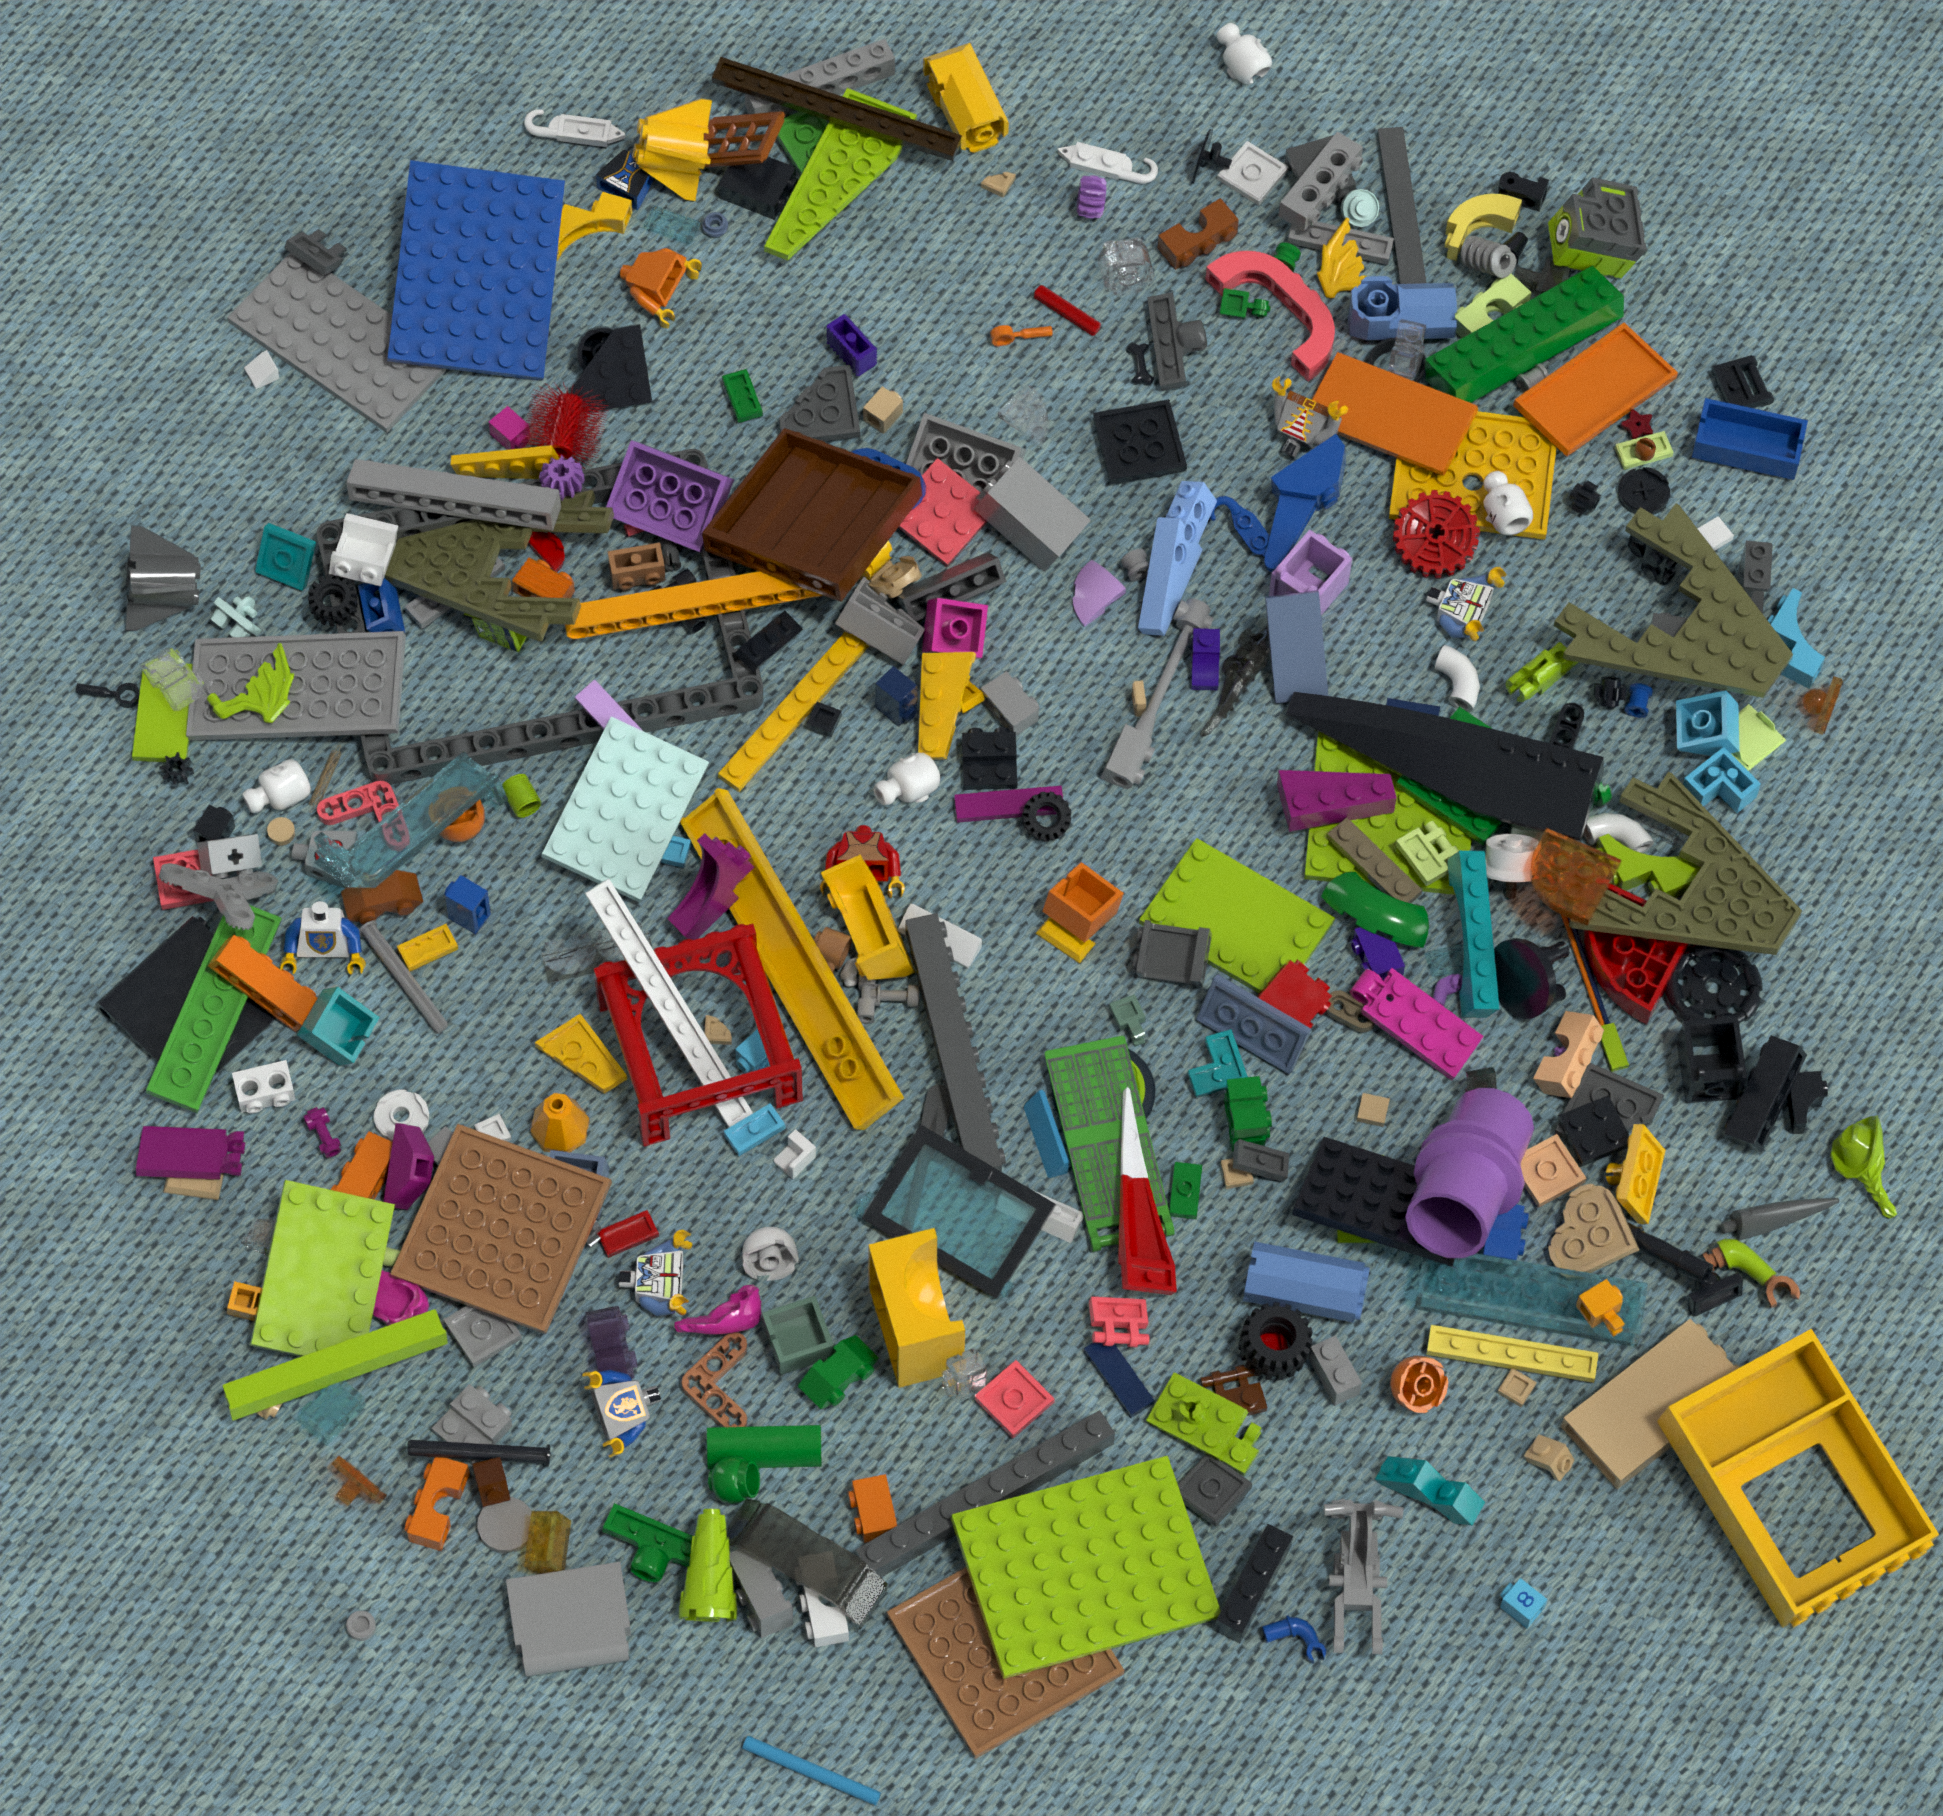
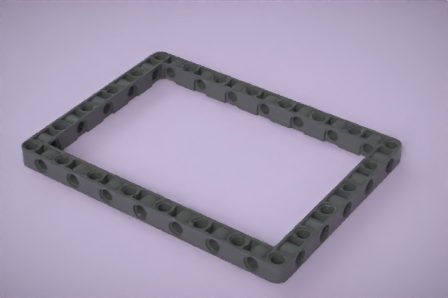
M687 449L668 453L708 469L706 457L700 450ZM623 462L582 470L585 481L582 484L581 492L593 490L595 494L594 504L607 502ZM540 479L521 482L526 485L542 487ZM587 486H595L592 489L585 488ZM399 507L356 515L398 525L396 543L402 537L474 520L472 518ZM432 517H440L439 519H436V520L430 519V518H432ZM345 518L324 522L317 529V540L326 580L328 579L331 555L333 551H336L343 532ZM330 537L336 538V539H334V540H332V541L326 540V539H328V538H330ZM703 547L700 555L706 578L713 580L735 576L732 561L723 557L713 558L711 556L715 554L705 551ZM349 579V584L352 582L356 590L354 580ZM329 594L332 607L342 603L343 597L340 594ZM358 596V608H356V614L354 616L351 615V620L347 622L344 618L343 625L340 626L338 621L335 622L338 634L365 633ZM744 610L716 614L717 622L721 626L722 642L729 669H732V679L616 703L644 732L758 709L764 701L760 670L758 668L755 672H752L735 654L738 649L733 648L737 645L742 646L751 639ZM349 628H355V629H356V630H354V631H352V632H347V631H346V630L349 629ZM748 691L755 692L753 695H746L745 693ZM695 702L703 703L700 706L693 705ZM584 709L395 748H391L388 734L360 735L371 782L385 781L393 785L597 743L604 730L599 724L594 728L588 727L589 724L598 723ZM642 713H650V714H651L650 716H647V717L640 716ZM538 734L546 735L543 738H535ZM485 745H491V746H493V747L490 748V749H483V748H482V747L485 746ZM432 756H439V757H440V758L437 759V760H430V759H429V758L432 757ZM379 767H386L383 771L376 770Z

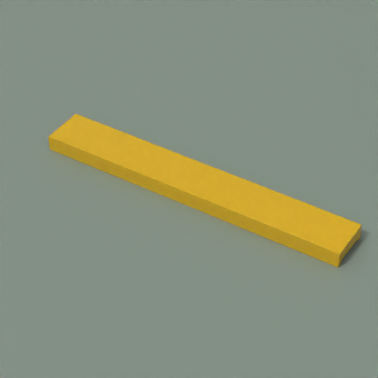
M717 788L713 795L688 816L682 817L680 823L701 860L702 850L697 840L704 833L711 840L716 836L724 845L728 842L735 848L741 845L751 855L748 861L754 868L736 885L733 892L739 899L729 909L738 925L754 924L757 950L764 971L854 1129L865 1130L902 1101L904 1096L819 948L816 946L815 941L729 791Z

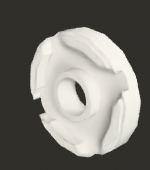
M399 1089L387 1093L379 1100L374 1111V1122L377 1131L382 1137L393 1142L396 1123L420 1127L424 1133L428 1127L430 1115L426 1102L419 1094ZM398 1111H406L409 1113V1118L406 1121L399 1122L394 1119V1115Z

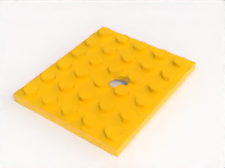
M1478 411L1444 476L1396 458L1389 519L1396 520V518H1399L1400 509L1402 507L1407 508V501L1409 499L1417 500L1419 493L1424 492L1427 496L1431 495L1432 490H1437L1439 495H1443L1445 491L1450 492V497L1460 496L1463 505L1469 504L1472 507L1470 514H1476L1478 520L1475 526L1480 527V531L1501 534L1495 530L1492 523L1486 521L1488 514L1484 508L1483 501L1488 492L1485 490L1484 485L1478 490L1471 491L1465 488L1462 482L1469 475L1478 476L1479 480L1484 482L1488 474L1500 471L1507 476L1508 484H1516L1522 488L1533 511L1531 524L1525 530L1513 536L1545 540L1557 447L1525 417Z

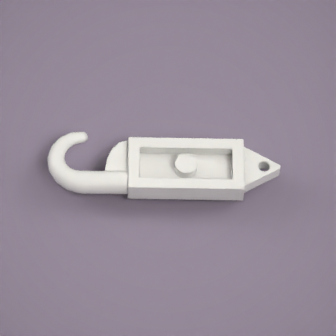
M539 109L528 113L524 120L526 130L530 134L539 137L555 138L557 141L608 147L610 143L625 139V133L612 125L611 120L561 114L552 119L549 127L535 126L532 123V119L535 116L544 114V111Z
M1080 142L1073 146L1058 148V154L1070 164L1071 168L1101 176L1146 184L1153 181L1158 174L1156 163L1149 158H1144V162L1149 164L1151 171L1148 174L1132 172V161L1123 153Z

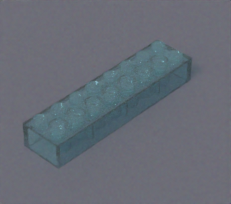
M1482 1254L1456 1258L1453 1267L1422 1257L1414 1309L1637 1347L1641 1335L1648 1283ZM1605 1279L1612 1286L1615 1285L1623 1296L1620 1312L1616 1314L1623 1320L1625 1325L1622 1327L1623 1331L1614 1337L1610 1334L1604 1322L1591 1328L1576 1307L1579 1295Z

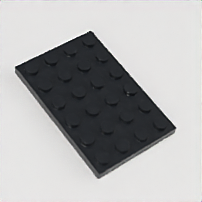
M1323 1137L1293 1207V1216L1453 1267L1456 1259L1446 1258L1430 1252L1417 1243L1408 1230L1405 1217L1417 1188L1414 1176L1415 1165Z

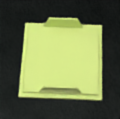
M1748 704L1739 712L1740 752L1731 754L1749 771L1783 744L1786 739L1775 730L1774 723L1762 711L1757 712Z

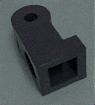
M1505 172L1499 180L1498 194L1521 199L1522 207L1540 212L1548 192L1549 180L1539 177L1538 182L1521 178L1515 172Z

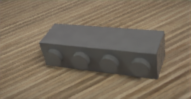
M986 552L903 588V592L896 596L895 600L899 609L901 608L912 619L918 621L926 617L927 602L930 599L943 598L964 601L1007 581L999 558Z

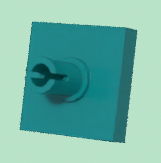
M268 523L264 526L255 572L303 591L308 584L316 541Z

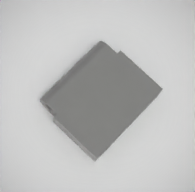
M620 1562L506 1579L516 1652L523 1655L522 1664L523 1668H525L526 1677L629 1660L628 1641H626V1636H631Z

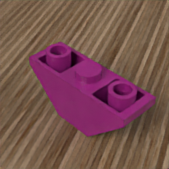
M402 1123L395 1124L384 1202L395 1204L394 1208L408 1210L431 1182L434 1155L420 1127Z

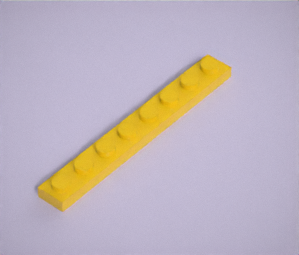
M844 632L720 770L718 778L737 792H740L811 713L816 703L820 702L869 646L855 635Z

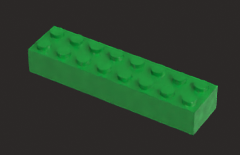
M1592 265L1426 358L1425 380L1434 389L1471 403L1516 378L1519 374L1532 369L1535 365L1548 360L1624 317V295Z

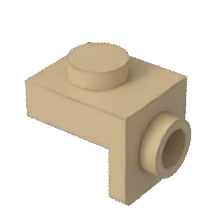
M1540 1434L1524 1455L1528 1463L1549 1470L1557 1481L1562 1480L1574 1463V1458L1566 1444Z

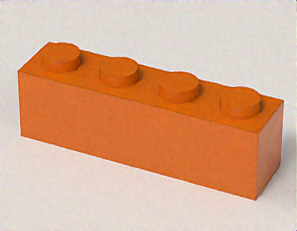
M233 935L225 940L208 967L294 1032L298 1031L317 1000L316 993L309 987L301 986L294 980V976L288 971L280 970L272 964L273 961L270 957L263 953H258L251 948V944L243 937Z
M368 1131L366 1137L358 1141L352 1161H348L344 1165L341 1172L342 1179L339 1184L333 1185L331 1190L375 1200L388 1176L393 1142Z

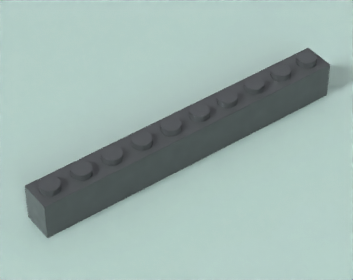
M938 913L905 920V932L960 1148L1002 1172V1165L1006 1164L1003 1148L998 1149L996 1139H999L996 1122L991 1123L989 1114L993 1113L990 1097L985 1098L983 1088H986L984 1073L978 1072L976 1063L980 1062L977 1047L971 1046L970 1038L973 1037L970 1021L965 1022L963 1013L967 1012L964 996L959 997L957 988L960 987L958 972H952L950 963L954 962L951 946L946 947L944 938L948 937L945 922L939 921ZM966 1168L968 1180L973 1181L969 1179V1176L972 1173V1171Z
M1100 1410L859 1547L856 1549L857 1564L870 1584L955 1536L956 1533L950 1518L952 1514L1032 1492L1114 1445V1430Z

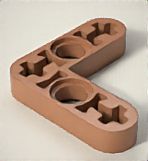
M738 1332L729 1333L723 1337L682 1378V1389L685 1395L720 1427H747V1415L744 1410L716 1385L747 1353V1340L744 1335ZM739 1341L740 1350L738 1351L737 1349H732L728 1353V1359L730 1360L727 1361L724 1355L730 1349L729 1343L732 1342L736 1344ZM712 1359H718L723 1363V1366L719 1371L714 1372L707 1368V1363ZM689 1380H700V1388L705 1392L701 1399L699 1398L701 1397V1391L695 1386L690 1389ZM716 1396L721 1398L723 1403L718 1409H711L706 1404L707 1400ZM728 1406L730 1407L728 1409V1414L732 1418L735 1419L738 1416L740 1417L739 1426H737L736 1424H733L731 1426L729 1425V1417L724 1413Z

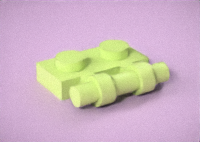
M1434 821L1425 825V829L1428 831L1427 835H1424L1418 827L1396 840L1397 848L1426 886L1448 874L1447 860L1459 851L1456 846H1452L1446 839L1445 831L1441 827L1438 828ZM1432 844H1437L1443 852L1438 854Z

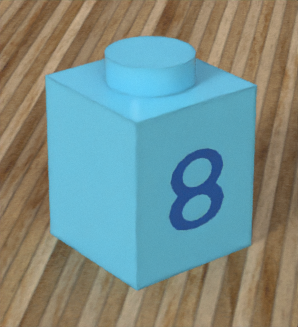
M1520 1578L1515 1585L1509 1583L1500 1595L1503 1598L1500 1608L1528 1629L1545 1609L1548 1599Z

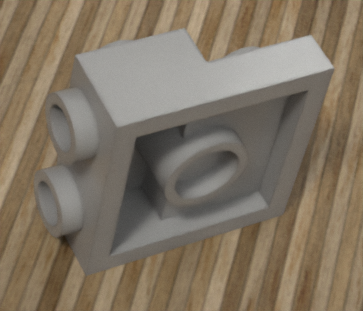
M469 1384L450 1403L451 1408L431 1429L444 1442L495 1445L512 1427L511 1412L503 1404L499 1403L495 1406L489 1401L490 1395L484 1388L479 1385L474 1388ZM465 1459V1460L468 1461L471 1465H472L473 1463H477V1462L480 1461V1460H473V1459Z

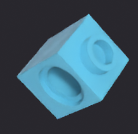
M757 1029L735 1049L736 1064L744 1073L763 1069L769 1065Z

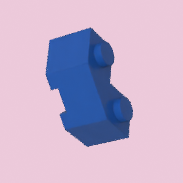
M1516 1204L1507 1213L1497 1215L1483 1247V1256L1517 1261L1518 1255L1523 1256L1525 1239H1520L1521 1229L1527 1228L1529 1213L1524 1212L1525 1206Z

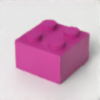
M943 598L928 600L922 653L975 652V659L982 658L988 605Z

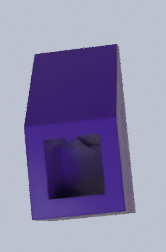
M1360 927L1354 930L1351 948L1354 955H1359L1362 963L1360 967L1362 973L1366 969L1372 970L1384 981L1389 970L1393 968L1403 976L1405 964L1395 942Z

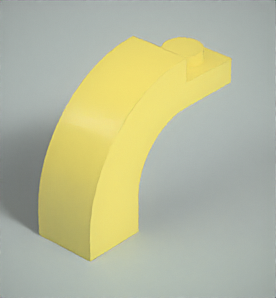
M1484 194L1468 199L1460 204L1447 221L1445 235L1448 236L1444 246L1448 248L1447 258L1457 261L1466 237L1476 229L1492 227L1512 233L1520 214L1522 200L1503 194Z

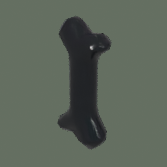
M1131 342L1127 346V351L1133 355L1137 373L1132 378V383L1135 385L1140 383L1151 385L1154 381V377L1146 369L1144 354L1149 349V345L1146 343L1137 345Z

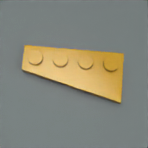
M550 445L451 455L450 465L458 475L479 478L539 479L543 463L550 464L551 457L555 460H559V457L553 446Z
M975 652L922 653L918 752L929 755L933 760H947L956 728L955 722L958 712L961 711L965 687L969 683L970 669L976 658Z

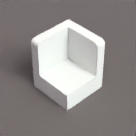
M795 1129L788 1136V1146L774 1159V1163L789 1177L794 1179L816 1158V1146Z

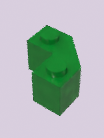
M857 1335L841 1340L833 1347L834 1353L824 1362L819 1359L799 1383L798 1387L820 1409L831 1405L833 1407L838 1405L844 1399V1391L850 1383L858 1380L864 1381L874 1372L875 1368L873 1366L879 1357Z

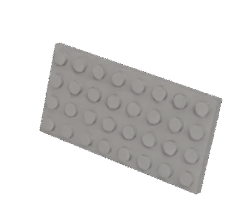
M289 253L227 317L228 323L386 433L447 370L444 368L387 361L392 315L331 272L322 275L302 260L296 258L292 253Z
M404 631L195 639L186 737L189 740L398 733L406 635ZM278 643H282L290 673H294L288 694L290 703L273 723H265L261 714L248 710L240 711L227 719L219 718L213 712V707L207 701V697L211 693H216L219 699L224 702L235 698L240 693L248 695L246 684L250 682L252 676L258 678V668L264 662L270 663L273 670H276V659L273 656V651L277 648Z

